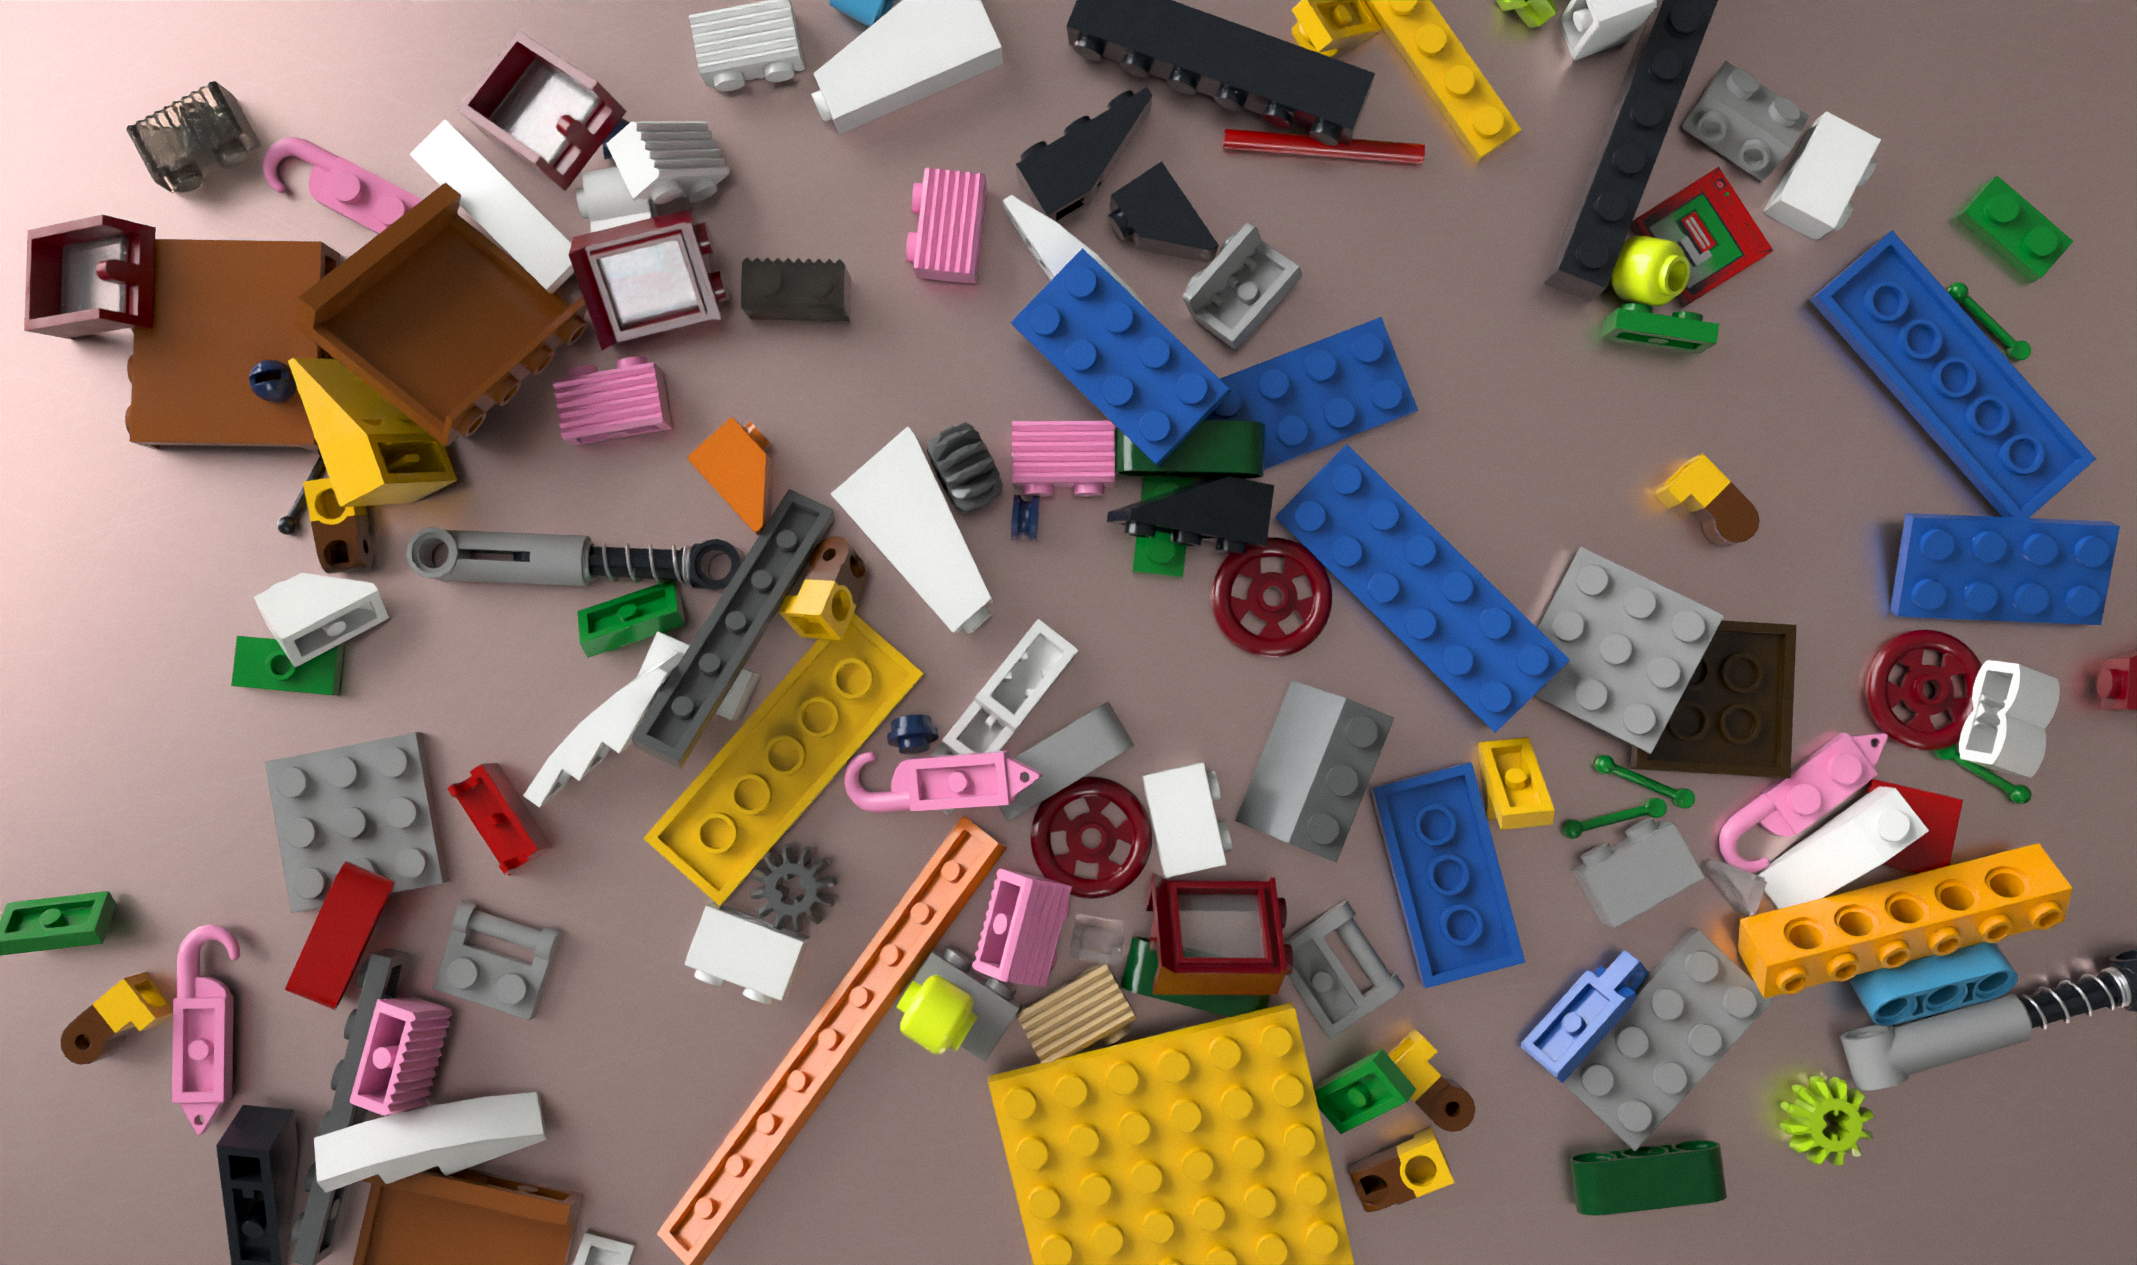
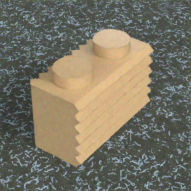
M1106 959L1029 1001L1025 1005L1020 1006L1016 1013L1017 1020L1021 1024L1041 1063L1085 1053L1084 1048L1100 1039L1103 1040L1105 1046L1110 1045L1128 1035L1132 1031L1129 1023L1137 1019L1134 1009Z

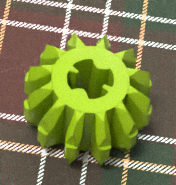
M1818 1075L1810 1076L1808 1089L1799 1084L1791 1085L1797 1100L1794 1104L1789 1101L1780 1103L1781 1108L1791 1114V1118L1779 1124L1783 1132L1793 1135L1788 1143L1791 1149L1799 1154L1806 1152L1807 1160L1817 1165L1822 1164L1827 1159L1834 1166H1843L1845 1152L1853 1157L1862 1156L1857 1141L1859 1138L1864 1140L1874 1138L1872 1132L1863 1128L1862 1124L1875 1117L1870 1109L1861 1107L1865 1098L1863 1093L1855 1088L1847 1089L1846 1081L1838 1077H1832L1826 1082L1824 1078ZM1826 1113H1827L1826 1118H1827V1120L1830 1122V1124L1828 1125L1827 1128H1826L1827 1123H1826V1121L1823 1119V1117H1824V1115H1825Z

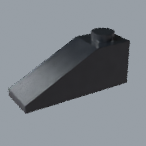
M242 1105L216 1145L231 1265H287L299 1151L295 1112L293 1109Z

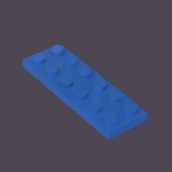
M1893 230L1882 236L1810 299L1814 306L2002 517H2031L2096 460L2092 453Z
M1348 444L1275 516L1495 733L1570 661L1560 649Z

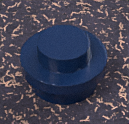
M928 715L898 717L891 721L892 731L887 734L888 744L899 747V753L917 754L928 751L930 749L929 743L939 738L938 729L932 726L931 717Z

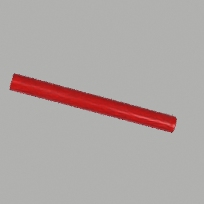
M1236 129L1224 130L1223 149L1409 164H1423L1425 157V144L1352 138L1349 146L1340 142L1336 146H1329L1314 140L1310 135Z

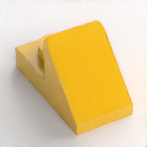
M1301 0L1291 9L1299 21L1291 30L1298 44L1301 47L1334 59L1354 49L1382 30L1364 0Z
M1529 737L1479 742L1478 755L1487 819L1498 820L1501 830L1553 825L1555 810Z

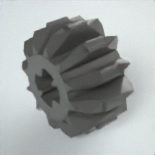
M966 422L955 427L952 425L940 431L939 435L929 440L927 453L931 459L930 462L944 491H946L951 503L955 505L957 510L963 513L973 509L978 510L990 504L993 499L1001 495L1003 483L999 477L1000 473L986 444H984L979 432L973 426Z
M786 844L782 850L783 861L772 851L764 855L765 863L771 871L756 868L752 872V877L765 883V887L751 890L750 898L760 899L766 897L768 904L761 907L757 914L760 918H764L774 910L777 911L778 914L774 921L775 929H783L791 916L795 931L801 932L806 928V915L816 924L821 923L825 919L822 910L817 904L825 907H833L836 904L837 899L834 896L822 891L823 888H831L838 885V877H821L820 872L831 864L827 857L819 860L814 866L810 864L815 850L812 846H806L802 850L799 860H797L794 845ZM797 875L801 877L799 886L806 890L805 896L800 894L794 900L788 898L790 889L783 886L784 879L788 881Z

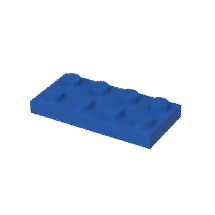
M1083 248L1010 322L1021 335L1157 467L1231 393L1230 389Z
M1382 317L1220 378L1230 389L1231 393L1205 420L1253 421L1265 424L1264 471L1415 414L1418 408Z
M1906 513L1890 612L1897 617L2101 625L2120 526L2110 521Z
M1472 762L1370 787L1422 986L1429 988L1525 963Z

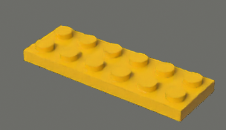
M854 612L843 640L818 639L643 839L719 906L724 905L764 859V855L773 849L925 674Z

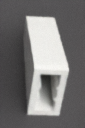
M902 0L813 73L820 90L811 95L823 123L833 119L840 135L1002 65V47L981 0Z
M907 426L834 490L831 495L955 635L962 629L971 634L992 615L986 608L993 603V600L915 434Z

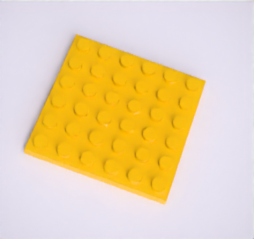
M1292 1002L988 1076V1085L1033 1265H1355L1297 1014Z

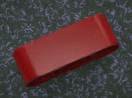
M345 861L328 891L285 990L336 1010L352 980L390 897L395 881Z

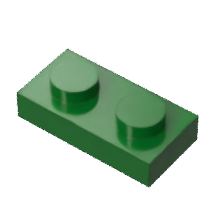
M1997 175L1988 180L1956 216L1961 223L2031 283L2041 279L2074 242Z
M1628 303L1623 304L1622 308H1617L1604 318L1601 338L1701 354L1717 344L1719 324L1703 321V315L1695 312L1677 311L1673 312L1672 316L1654 314L1651 306Z
M1143 477L1140 501L1193 484L1194 478ZM1156 532L1155 538L1136 537L1132 573L1182 579L1187 546L1170 543L1171 534Z
M668 580L664 584H656L577 611L579 642L587 658L607 651H614L627 644L654 636L657 631L667 633L672 629L685 625L681 593L674 580Z
M109 891L8 902L0 918V956L103 944L117 903Z
M1383 1049L1317 1082L1314 1086L1318 1108L1340 1134L1408 1102L1417 1090Z

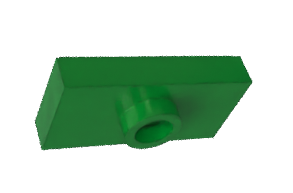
M237 636L231 686L339 696L344 645H337L313 659L294 667L276 639Z

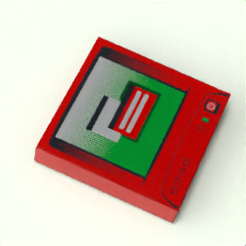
M1717 167L1637 217L1631 224V227L1638 236L1671 240L1683 249L1690 265L1688 283L1681 294L1677 295L1683 307H1686L1774 251L1720 167Z

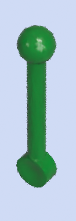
M1956 282L1949 286L1947 292L1956 302H1961L2007 347V356L2010 360L2018 362L2026 360L2030 356V345L2026 341H2016L1968 295V287L1964 283Z
M1955 745L1932 751L1937 759H1951L2010 794L2011 800L2016 804H2025L2031 800L2032 793L2027 786L2022 784L2015 786L1983 766L1961 759Z
M1601 755L1595 761V768L1600 774L1608 775L1612 773L1669 797L1674 805L1679 808L1687 809L1695 803V794L1690 789H1673L1615 764L1614 759L1609 755Z
M1650 798L1645 802L1644 806L1582 822L1570 819L1564 823L1563 833L1567 838L1576 839L1584 831L1646 815L1652 818H1660L1665 815L1667 805L1663 799Z

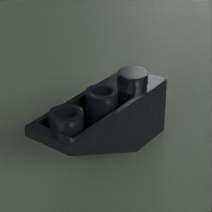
M1148 87L1136 94L1132 90L1121 93L1108 103L1107 111L1093 119L1089 116H1083L1068 125L1063 131L1065 135L1049 145L1046 141L1038 142L1021 154V161L1016 163L1017 179L1037 211L1058 223L1091 204L1151 111L1152 94Z
M1232 476L1205 479L1109 511L1107 522L1124 525V534L1133 537L1155 538L1156 532L1171 534L1170 543L1201 547V541L1203 540L1216 543V552L1246 555L1247 547L1267 545L1274 485Z

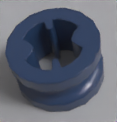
M1014 495L1011 540H1018L1020 536L1025 535L1029 537L1031 542L1037 541L1040 496H1033L1030 501H1024L1021 495Z

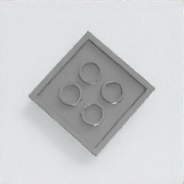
M1580 546L1538 626V629L1570 661L1534 696L1651 754L1724 615Z
M414 732L265 762L291 913L322 907L328 891L345 861L395 881L391 893L449 882L422 732Z

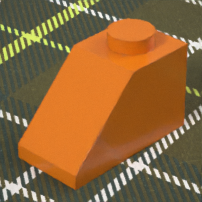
M731 416L686 458L752 531L760 535L771 518L774 461L764 451L771 443L751 421L742 427Z

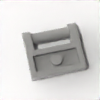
M464 900L461 901L453 916L452 931L432 989L529 1021L536 1016L560 943L561 932L548 927H544L542 931L481 912L479 911V905ZM476 931L535 950L533 962L531 963L469 943L472 933Z
M1347 900L1333 906L1320 918L1284 941V943L1291 944L1293 951V969L1291 975H1287V977L1329 1039H1332L1384 1004L1405 987L1396 973L1390 974L1353 919L1356 913ZM1335 929L1373 984L1371 989L1361 994L1324 938Z

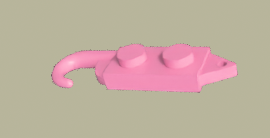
M284 138L272 144L265 153L262 163L264 178L269 186L278 193L286 191V186L277 176V166L283 158L295 156L313 165L309 176L311 196L323 206L377 234H380L422 201L421 198L358 165L301 138Z
M1839 733L1792 768L1791 778H1779L1761 791L1760 796L1730 817L1721 829L1719 848L1726 863L1735 870L1744 873L1759 872L1768 867L1770 862L1767 858L1748 861L1740 856L1737 850L1739 837L1757 823L1765 830L1777 836L1790 837L1801 833L1878 775L1875 766L1888 735L1886 733L1849 736L1848 733ZM1872 739L1876 742L1874 747L1871 746Z
M1010 750L915 757L900 762L896 767L892 778L891 791L869 792L861 786L859 773L861 768L866 763L873 761L876 756L873 752H865L850 761L845 770L844 785L846 793L853 804L865 811L876 813L907 810L925 811L1010 805L1015 802L1016 795L1040 779L1043 773L1012 758ZM1025 772L1030 776L1029 781L1024 778Z
M216 925L200 926L190 932L182 941L177 956V998H173L172 1103H180L197 1135L207 1132L223 1103L232 1099L233 995H231L229 988L222 981L212 977L200 976V949L205 942L217 940L225 945L230 959L237 960L240 957V948L234 934L226 928ZM200 1115L204 1117V1123L200 1121Z

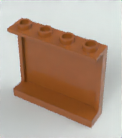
M446 182L298 297L295 321L297 329L445 447L461 434L466 438L472 435L483 423L487 410L495 403L500 406L508 403L521 386L520 381L530 372L535 376L540 374L553 359L554 351L563 343L570 346L576 342L588 324L584 320L587 307L583 296L571 306L555 292L551 295L519 263L458 215L461 194Z
M155 239L153 329L131 328L134 333L133 355L129 357L127 363V374L132 383L131 405L128 406L125 413V425L130 434L129 442L151 449H160L161 445L302 447L313 452L320 451L297 387L294 394L288 400L282 403H271L259 398L252 391L249 385V373L253 366L262 360H277L289 366L288 360L292 358L335 359L297 329L295 321L298 297L340 265V253L321 241ZM276 373L264 376L261 382L282 379L281 374Z
M439 1166L389 1184H385L379 1174L362 1180V1182L371 1183V1188L353 1265H568L584 1194L469 1168L445 1176Z

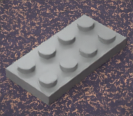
M1693 927L1637 988L1635 993L1638 997L1628 1012L1563 1082V1085L1634 1151L1641 1146L1774 1001L1771 997L1764 999L1756 983L1699 929Z

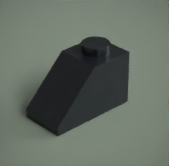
M1162 161L1111 194L1110 209L1112 212L1108 214V219L1123 241L1130 237L1139 250L1207 263L1215 258L1219 246Z

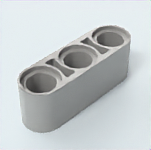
M1109 702L1104 703L1014 758L1042 772L1043 776L1016 795L1014 803L998 806L1007 822L1134 746ZM1025 772L1024 778L1029 781L1030 776Z

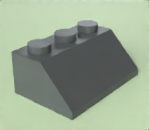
M1291 680L1235 821L1337 863L1394 717L1348 698Z

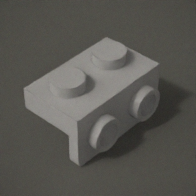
M1725 61L1715 73L1700 101L1682 123V129L1757 179L1763 181L1793 149L1809 115L1801 111L1792 100L1780 97L1759 83L1748 71L1738 69Z
M1247 222L1238 233H1233L1225 240L1219 255L1205 270L1199 271L1192 277L1186 292L1183 294V300L1195 321L1237 351L1303 275L1300 266L1262 241L1257 227Z

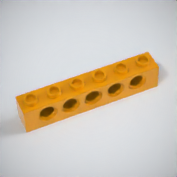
M2037 843L1740 919L1738 953L1764 999L1780 994L1791 995L1815 985L1831 981H1847L1862 973L1882 968L1894 969L1909 961L1933 955L1945 956L1960 948L1984 942L1996 943L2011 935L2035 929H2050L2058 923L2065 922L2073 888L2041 845Z

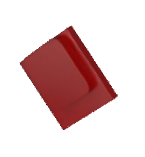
M1876 779L1870 780L1867 785L1866 794L1872 792L1878 786L1896 788L1929 830L1881 865L1918 874L1950 866L1963 799Z

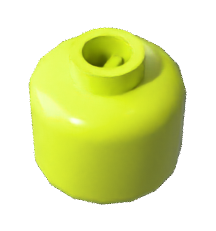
M1637 235L1624 242L1611 275V283L1615 293L1623 300L1651 306H1663L1672 301L1675 296L1681 294L1689 280L1690 265L1683 249L1676 242Z
M938 974L928 977L922 986L912 981L896 1007L905 1013L900 1022L901 1033L935 1055H941L949 1048L957 1052L979 1016L972 1011L974 1007L973 996Z

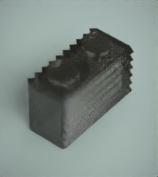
M216 81L209 82L207 86L200 87L198 91H191L189 96H182L179 101H173L171 105L164 106L162 110L155 111L153 115H148L144 120H138L135 125H128L126 128L153 181L171 193L175 191L185 193L199 188L205 182V175L220 167L230 169L240 166L249 159L250 155L248 152L261 146L235 96Z
M746 257L742 261L741 309L745 311L750 319L850 321L851 276L841 259L835 263L830 258L825 263L818 259L813 263L808 258L803 263L798 258L793 263L789 258L784 262L779 258L772 262L767 257L762 262L757 257L752 262Z

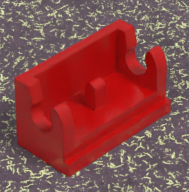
M498 763L480 764L469 771L472 775L471 777L460 783H454L447 788L452 797L457 798L500 863L498 867L504 875L511 876L553 847Z

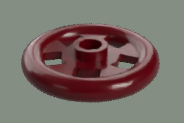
M1268 537L1266 546L1247 547L1246 555L1229 554L1221 563L1212 584V610L1223 634L1241 650L1265 658L1285 657L1305 649L1321 634L1328 622L1332 609V587L1323 564L1306 547L1289 539ZM1261 558H1282L1283 573L1266 572L1262 574ZM1238 575L1252 580L1247 590L1246 600L1231 596L1233 584ZM1306 575L1311 586L1312 596L1299 600L1292 579ZM1272 587L1280 591L1282 599L1279 605L1269 606L1265 603L1263 593L1267 588ZM1248 611H1251L1259 620L1266 622L1259 635L1252 633L1240 623ZM1293 611H1296L1304 623L1294 632L1286 635L1278 625V622L1286 619Z
M1928 629L1903 633L1886 643L1875 655L1869 666L1865 681V697L1869 712L1881 731L1902 746L1921 751H1935L1959 743L1964 723L1974 710L1972 702L1973 687L1982 664L1976 654L1964 642L1950 634ZM1924 650H1934L1943 654L1941 668L1935 665L1922 664ZM1897 662L1909 668V671L1901 681L1900 687L1888 681L1890 672ZM1962 674L1966 686V696L1954 698V686L1950 677ZM1927 681L1932 682L1935 686V695L1931 699H1928L1923 693V686ZM1901 700H1903L1909 710L1915 713V716L1907 724L1903 723L1892 710ZM1947 708L1953 721L1947 726L1935 730L1930 720V715L1939 714Z
M1082 777L1042 801L1039 805L1031 826L1030 841L1032 854L1045 878L1072 886L1070 895L1085 899L1108 897L1131 885L1145 868L1152 847L1150 819L1140 800L1122 784L1102 777ZM1084 798L1090 811L1078 815L1072 821L1069 820L1064 807L1074 800ZM1110 802L1118 806L1127 817L1116 828L1106 816L1101 814V811ZM1089 828L1097 829L1101 833V842L1093 848L1085 846L1081 840L1083 832ZM1066 831V843L1069 852L1054 855L1051 846V833ZM1118 839L1131 845L1130 852L1122 865L1108 858L1114 851ZM1076 861L1098 863L1097 878H1083L1074 875Z

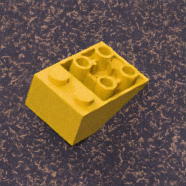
M292 358L288 360L297 390L301 396L314 438L318 444L340 507L414 503L457 481L445 446L336 359Z

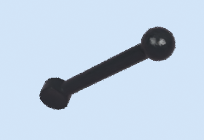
M318 451L320 457L306 481L320 479L326 468L320 451ZM304 486L288 514L282 516L277 522L279 532L284 535H291L297 531V518L307 502Z

